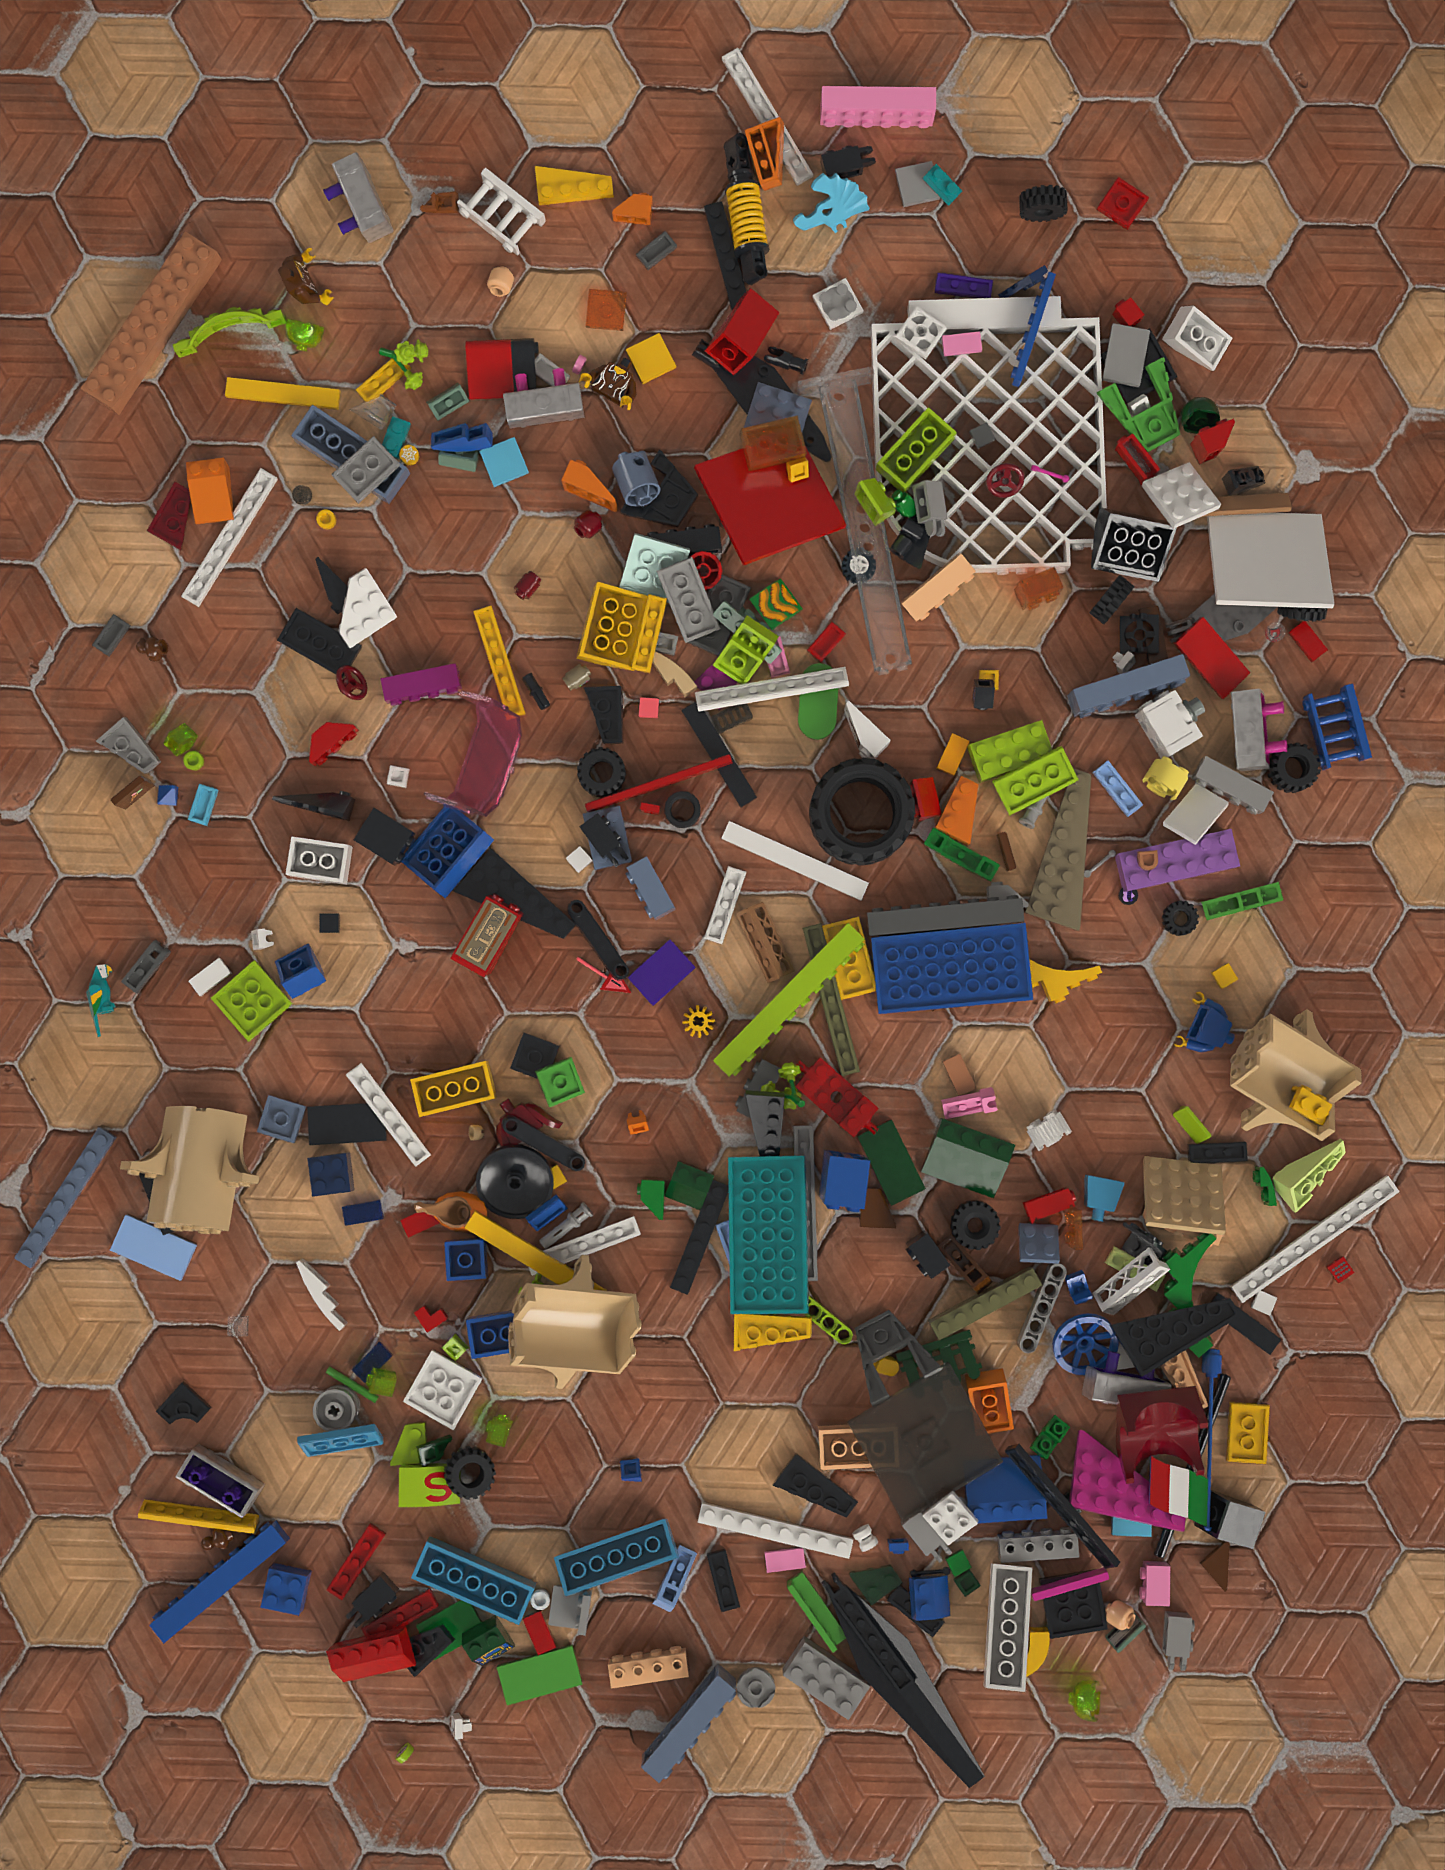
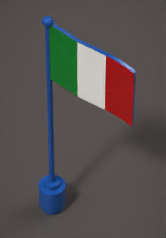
M1209 1349L1202 1355V1373H1206V1377H1209L1207 1478L1201 1475L1196 1476V1473L1189 1469L1163 1463L1150 1455L1149 1504L1163 1512L1189 1518L1203 1525L1206 1531L1212 1529L1210 1527L1213 1377L1217 1378L1218 1374H1222V1355H1220V1350Z

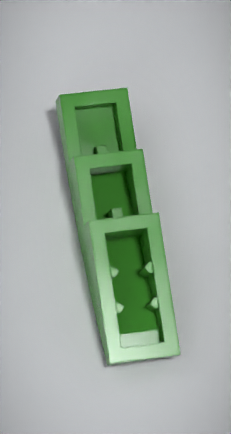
M1276 882L1202 902L1206 920L1283 901L1284 899L1280 884Z

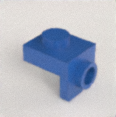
M1082 1270L1066 1275L1065 1282L1069 1294L1076 1305L1093 1299Z

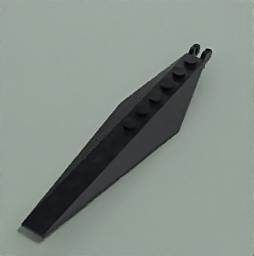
M834 1572L831 1576L839 1586V1589L834 1592L828 1581L824 1580L821 1583L829 1593L861 1676L968 1788L972 1787L984 1778L985 1775L908 1638L846 1584H843Z

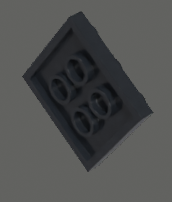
M1150 328L1147 329L1150 330L1140 386L1134 387L1115 383L1126 406L1142 394L1147 395L1156 390L1145 368L1147 365L1164 357L1165 370L1168 372L1169 377L1168 383L1177 378ZM1107 351L1101 354L1103 365L1105 364Z
M1096 1569L1039 1578L1040 1586ZM1100 1582L1043 1599L1050 1639L1108 1629Z

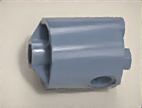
M645 451L622 452L618 455V460L613 464L612 471L626 504L629 506L649 504L660 494L661 488Z

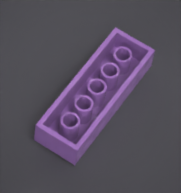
M1232 829L1205 834L1196 845L1186 839L1119 853L1115 856L1124 892L1240 866ZM1157 850V866L1149 871L1141 869L1137 862V852Z

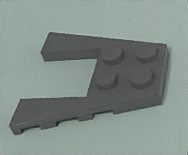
M890 1310L855 1328L872 1406L890 1397L873 1363L908 1345L924 1378L942 1370L941 1366L919 1344L914 1336L908 1332Z

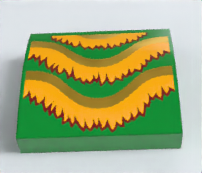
M781 578L749 599L772 631L803 610Z

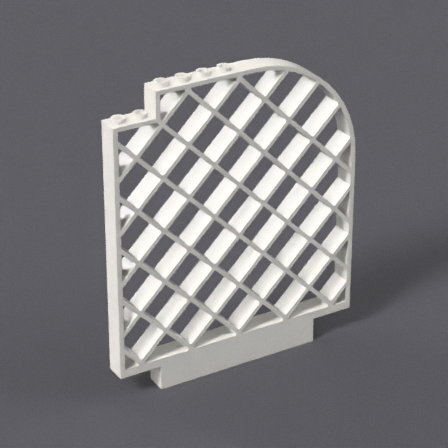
M1049 296L1034 341L1050 357L1035 372L1026 366L1023 376L1027 381L1013 396L1005 391L992 377L1007 362L1013 367H1018L1019 361L1016 360L1017 356L1015 353L1025 343L1022 342V337L1009 350L993 334H1022L1025 331H1029L1031 326L1028 324L1031 313L1035 314L1037 308L1033 306L1036 297L909 300L907 306L908 317L917 305L948 326L943 336L980 331L981 341L984 339L1003 357L988 374L968 356L969 354L953 355L956 359L940 375L921 356L894 339L904 323L871 325L875 468L878 461L883 457L880 454V447L893 434L900 439L905 433L900 426L916 410L922 415L927 409L923 402L938 386L958 404L944 419L947 424L964 409L980 425L987 422L995 439L1007 449L990 466L971 449L975 444L973 439L966 444L956 435L952 444L960 451L944 468L936 460L930 465V468L937 473L932 481L943 479L962 496L947 512L948 519L944 520V523L963 542V545L948 560L926 550L924 559L933 564L943 567L959 552L962 553L968 547L987 564H970L976 571L975 573L997 572V575H1007L1009 572H1016V574L1022 575L1027 574V571H1035V574L1054 571V573L1059 574L1065 573V570H1068L1071 566L1070 548L1072 550H1083L1084 547H1091L1093 550L1094 539L1070 540L1067 537L1083 520L1092 529H1095L1097 519L1090 513L1098 505L1099 511L1101 507L1107 508L1103 401L1097 395V392L1102 390L1099 317L1061 319V296ZM1072 332L1058 348L1040 334ZM885 337V338L877 345V338ZM941 337V339L938 341L941 345H942V337ZM1076 337L1093 351L1092 361L1082 371L1061 353ZM890 342L910 359L894 376L877 362L878 354ZM1054 360L1074 378L1059 395L1039 377ZM960 363L980 380L966 397L962 396L945 380ZM914 364L933 381L932 385L918 399L899 382ZM1092 367L1094 372V382L1086 376V374L1092 369ZM878 375L887 382L879 392ZM1078 382L1095 398V406L1084 417L1063 399ZM1031 384L1052 402L1037 418L1016 401ZM985 385L1005 403L990 420L969 402ZM891 388L911 405L896 422L891 420L879 408V401ZM1055 406L1076 424L1061 441L1040 423ZM1009 407L1029 425L1014 443L994 425ZM1094 413L1096 429L1087 421ZM879 420L889 429L881 438ZM1079 429L1083 430L1096 442L1097 452L1086 463H1083L1065 446ZM1033 430L1054 448L1038 465L1018 447ZM1058 452L1078 472L1062 488L1049 475L1032 471L1031 466L1036 465L1042 469ZM1012 454L1031 471L1024 479L1021 490L1036 476L1056 495L1039 512L1018 492L1011 497H1007L992 513L972 494L987 479L989 472ZM963 455L967 456L984 472L969 490L948 472ZM1096 459L1097 475L1089 468ZM875 470V479L877 482H882L881 474ZM996 474L993 476L992 481H997ZM1081 475L1098 489V499L1088 510L1066 492ZM887 480L883 483L885 489L891 484ZM911 486L908 492L914 497L913 489ZM999 486L1004 492L1012 490L1008 486ZM1059 498L1080 517L1065 534L1044 516L1047 510ZM1012 499L1033 518L1018 535L1013 533L996 517ZM965 501L986 519L970 537L950 519ZM901 514L896 518L893 515L887 518L889 525L897 536L902 529L899 523L903 520L904 516H901ZM1036 522L1057 540L1042 558L1021 540ZM990 523L1010 541L1008 546L995 559L974 541ZM1062 544L1063 562L1044 563ZM1013 546H1016L1033 562L1025 564H997Z

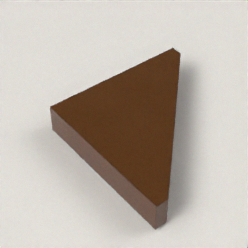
M1223 1541L1200 1562L1224 1592L1227 1591L1230 1548V1543Z

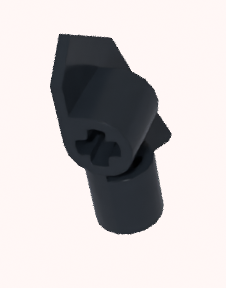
M917 514L908 518L889 550L903 561L920 569L930 536L926 532L925 524L918 523Z

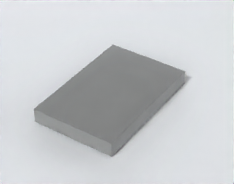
M1112 324L1102 381L1134 387L1140 386L1150 330Z
M373 436L331 475L359 504L400 466V463Z

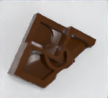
M867 1188L865 1209H860V1227L896 1228V1223L881 1188Z

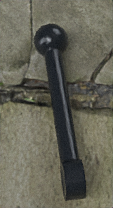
M949 1567L924 1571L913 1569L910 1571V1575L912 1577L939 1573L949 1575L951 1571Z

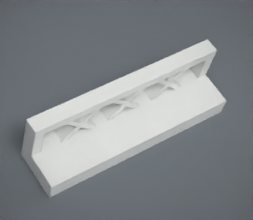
M1148 1247L1092 1294L1102 1312L1114 1315L1167 1273L1170 1268L1167 1263L1159 1261L1153 1249ZM1150 1255L1153 1262L1145 1267V1258ZM1134 1267L1138 1268L1137 1275L1134 1278H1129L1131 1269ZM1119 1279H1124L1122 1288L1116 1290V1282ZM1107 1290L1109 1291L1108 1299L1103 1302L1100 1295Z

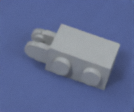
M924 480L913 485L912 489L918 523L925 524V529L929 536H934L935 534L938 537L943 536L946 532L944 520L948 518L942 481Z
M917 1507L900 1521L901 1525L926 1556L932 1553L936 1560L941 1563L943 1559L935 1550L941 1545L946 1554L950 1555L953 1552L922 1516L926 1510L922 1511Z
M1165 1611L1162 1651L1168 1656L1167 1667L1169 1670L1174 1669L1175 1657H1180V1670L1185 1671L1187 1658L1190 1657V1652L1193 1651L1191 1632H1194L1195 1622L1188 1613Z

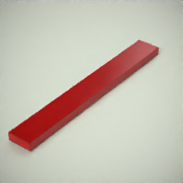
M728 754L585 803V808L587 812H593L730 765L733 762Z

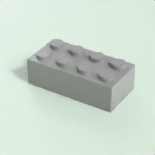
M803 1636L782 1668L784 1677L847 1720L850 1719L870 1688V1684L861 1674L805 1636Z

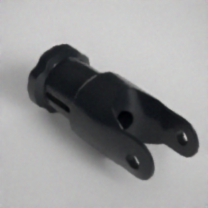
M770 346L768 348L769 353L778 357L765 355V362L786 370L792 369L804 375L809 359L796 357L793 353Z

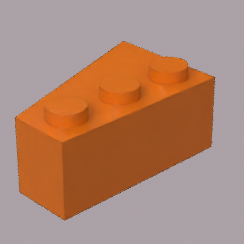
M781 117L744 130L757 176L764 191L782 185L784 122Z
M961 776L934 828L950 836V838L969 846L979 784Z

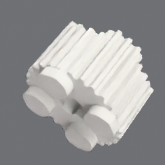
M1056 1109L1047 1113L1043 1117L1044 1120L1037 1119L1027 1126V1133L1038 1151L1044 1148V1144L1046 1147H1049L1058 1142L1064 1136L1063 1133L1068 1135L1072 1132L1062 1114L1057 1112Z

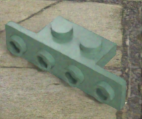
M723 601L713 613V616L733 633H735L746 615L769 629L765 622H760L755 618L751 610L745 609L742 606L737 611L727 601ZM774 644L764 660L771 664L782 652V649L777 644Z

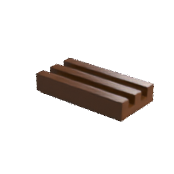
M1007 832L997 834L1007 872L1016 869V864Z

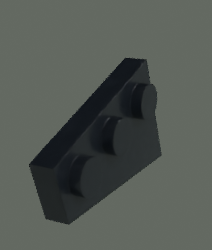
M584 687L603 743L623 744V687Z

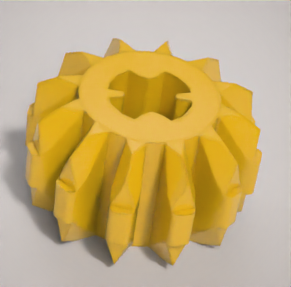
M696 1005L697 1012L694 1013L690 1007L689 1011L692 1015L684 1013V1016L689 1018V1021L684 1020L682 1024L690 1025L684 1029L686 1032L691 1028L693 1029L690 1036L693 1037L695 1031H698V1038H701L702 1030L706 1036L709 1035L705 1029L706 1027L713 1030L714 1027L708 1025V1022H715V1019L707 1018L713 1014L712 1011L706 1015L704 1014L707 1007L704 1006L702 1012H699L700 1007ZM696 1016L698 1018L703 1017L704 1022H702L704 1024L701 1027L693 1024Z

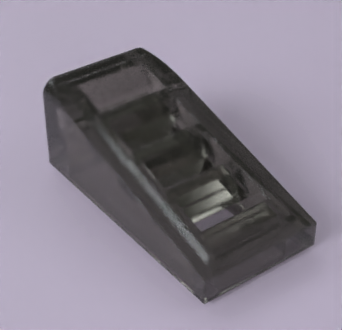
M746 703L731 706L711 716L717 733L721 734L752 720L753 715ZM740 708H743L745 717H742ZM733 711L736 712L739 720H735L732 714ZM725 715H729L732 722L731 724H728ZM720 717L722 718L725 727L723 728L721 727L718 718Z

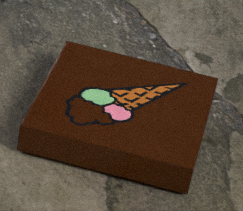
M138 776L112 797L110 801L115 806L126 810L155 785L151 780Z

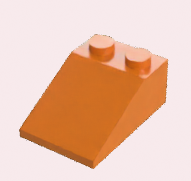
M224 457L186 462L187 481L196 525L234 520L230 468Z
M570 459L561 480L564 491L617 512L616 499L590 468L586 466L587 464L581 460L573 461Z
M1003 1368L980 1372V1376L976 1380L970 1379L968 1374H966L965 1380L975 1435L1014 1429Z

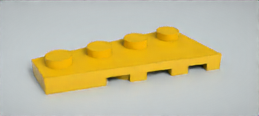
M535 166L539 205L614 197L611 176Z
M734 1314V1351L808 1339L812 1336V1317L778 1314Z

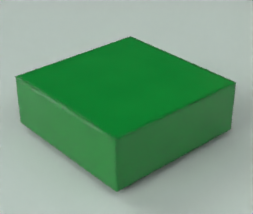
M962 1549L945 1558L954 1577L972 1568Z

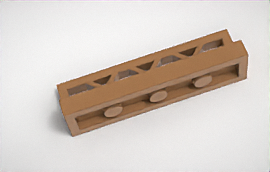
M763 902L748 907L736 914L767 983L795 971ZM759 908L762 918L757 916L755 909ZM764 926L768 928L769 936L765 934ZM772 944L777 947V953L773 951ZM780 961L784 963L787 971H782Z

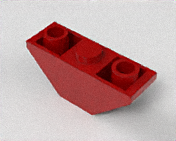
M326 722L311 735L309 762L314 766L322 765L327 761V756L338 752L342 748V744L345 741L354 739L359 729L354 724Z

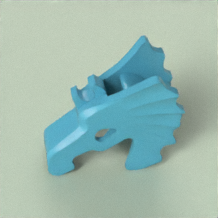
M822 173L812 182L811 188L814 191L828 194L829 197L819 202L815 210L808 216H804L803 213L796 215L793 222L801 230H808L821 224H826L836 233L838 232L836 229L838 224H842L843 228H846V219L870 209L867 204V195L859 191V185L848 180V178H840L837 173L827 177ZM830 208L828 213H822L823 209Z

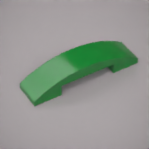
M934 827L932 828L924 843L925 846L971 873L990 882L992 881L1000 864L949 838L950 836Z

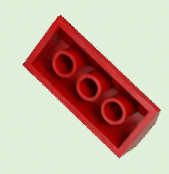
M406 1626L337 1642L326 1651L331 1671L343 1682L416 1666Z

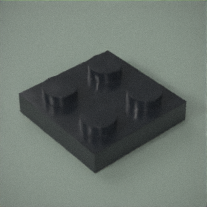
M523 1032L510 1069L538 1079L535 1071L554 1064L560 1046Z

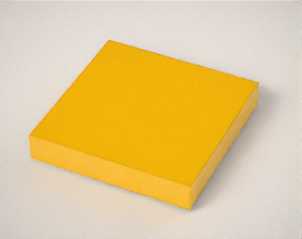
M660 333L626 349V353L642 384L676 368V364Z

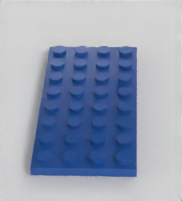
M1026 923L871 938L878 1014L1033 1000Z

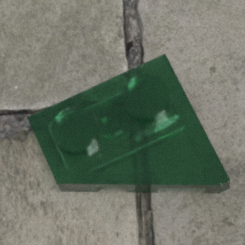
M891 1565L881 1566L880 1568H868L858 1572L851 1571L849 1573L871 1606L903 1583Z

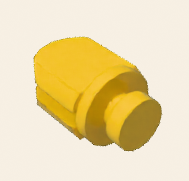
M886 1356L873 1363L877 1372L883 1375L894 1376L899 1371L897 1360L891 1356Z

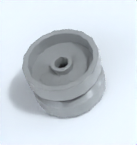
M334 1385L329 1387L314 1402L313 1416L317 1425L325 1431L346 1429L359 1414V1398L356 1392L348 1386Z

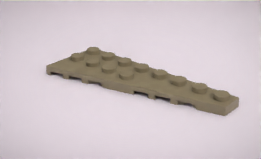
M1074 769L1078 781L1067 786L1028 900L1029 907L1026 908L1025 913L1079 931L1091 774Z

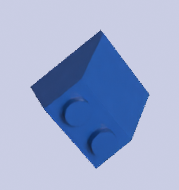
M309 943L275 961L281 984L292 999L326 982L323 969Z
M948 1575L909 1578L912 1619L916 1621L934 1620L951 1616Z

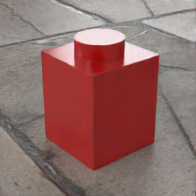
M1131 297L1126 301L1124 299L1119 301L1115 305L1116 309L1112 314L1120 325L1130 327L1137 325L1144 317V313Z

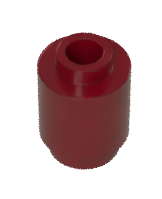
M532 571L525 573L514 586L516 590L514 593L522 600H529L540 586L541 579Z

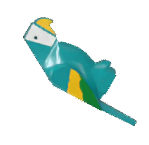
M105 964L96 965L86 991L97 1037H101L97 1015L111 1013L116 1007L110 1001L111 992L106 980L109 972H112V968Z

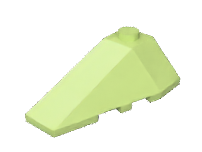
M1339 1139L1286 1165L1274 1175L1275 1190L1295 1213L1313 1196L1311 1192L1315 1186H1321L1324 1182L1322 1179L1325 1173L1332 1171L1346 1153L1344 1141Z

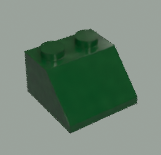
M678 1161L665 1197L701 1210L714 1174Z

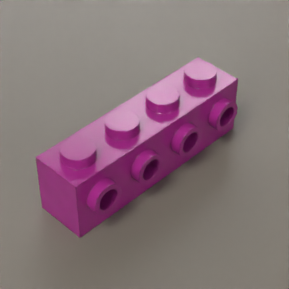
M456 663L380 678L384 700L387 704H391V706L400 705L405 700H409V702L421 700L420 697L425 696L435 698L444 692L455 694L458 693L459 689H462L459 669Z

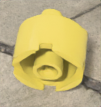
M1163 756L1161 759H1155L1142 781L1143 783L1146 781L1148 783L1146 787L1163 798L1168 795L1171 796L1170 800H1175L1186 784L1189 772L1183 767H1177L1172 764V760L1168 757Z

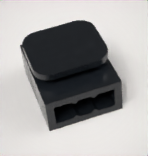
M373 808L353 840L396 866L397 863L400 864L405 857L404 851L407 847L410 848L416 838L414 837V832L376 808Z

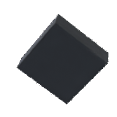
M319 914V933H340V914Z

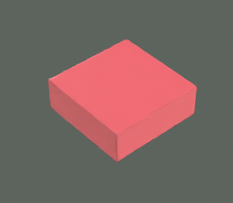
M640 698L639 717L658 719L659 699Z

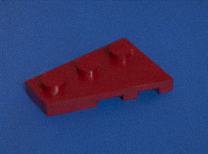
M174 482L147 529L148 533L182 551L191 504L189 489Z

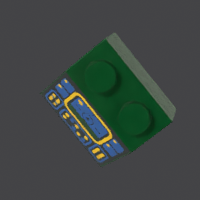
M497 1615L462 1633V1647L471 1661L480 1666L515 1647L513 1640Z

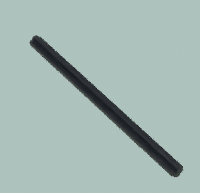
M1224 1373L1220 1375L1213 1394L1212 1428L1231 1377ZM1209 1407L1206 1413L1207 1421L1209 1418ZM1208 1428L1200 1429L1198 1434L1201 1458L1208 1441ZM1187 1463L1186 1469L1195 1472L1194 1469ZM1163 1528L1154 1552L1155 1556L1159 1558L1165 1557L1174 1530Z

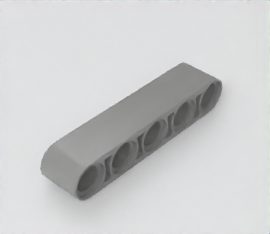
M1060 1263L1048 1264L1041 1280L1042 1286L1036 1292L1018 1336L1017 1344L1025 1353H1032L1036 1350L1066 1277V1268ZM1059 1266L1061 1273L1058 1276H1053L1052 1269ZM1052 1284L1053 1292L1046 1294L1045 1287ZM1046 1303V1309L1043 1312H1038V1304ZM1035 1320L1038 1321L1039 1327L1036 1330H1031L1030 1323ZM1025 1339H1031L1032 1341L1031 1346L1028 1348H1024L1022 1345Z

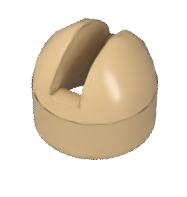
M470 1125V1140H480L483 1138L484 1133H481V1131L484 1129L479 1125Z

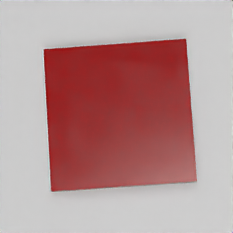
M800 438L796 451L764 440L694 466L743 566L846 528V523L802 438ZM805 457L808 460L809 477L791 482L788 479L786 462Z

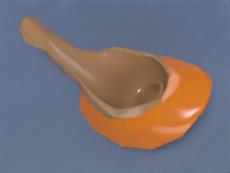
M463 1191L446 1193L439 1197L434 1204H425L421 1201L414 1203V1209L417 1213L425 1212L426 1214L433 1215L442 1226L455 1232L471 1233L465 1229V1225L475 1210L487 1217L484 1201H481L474 1194Z

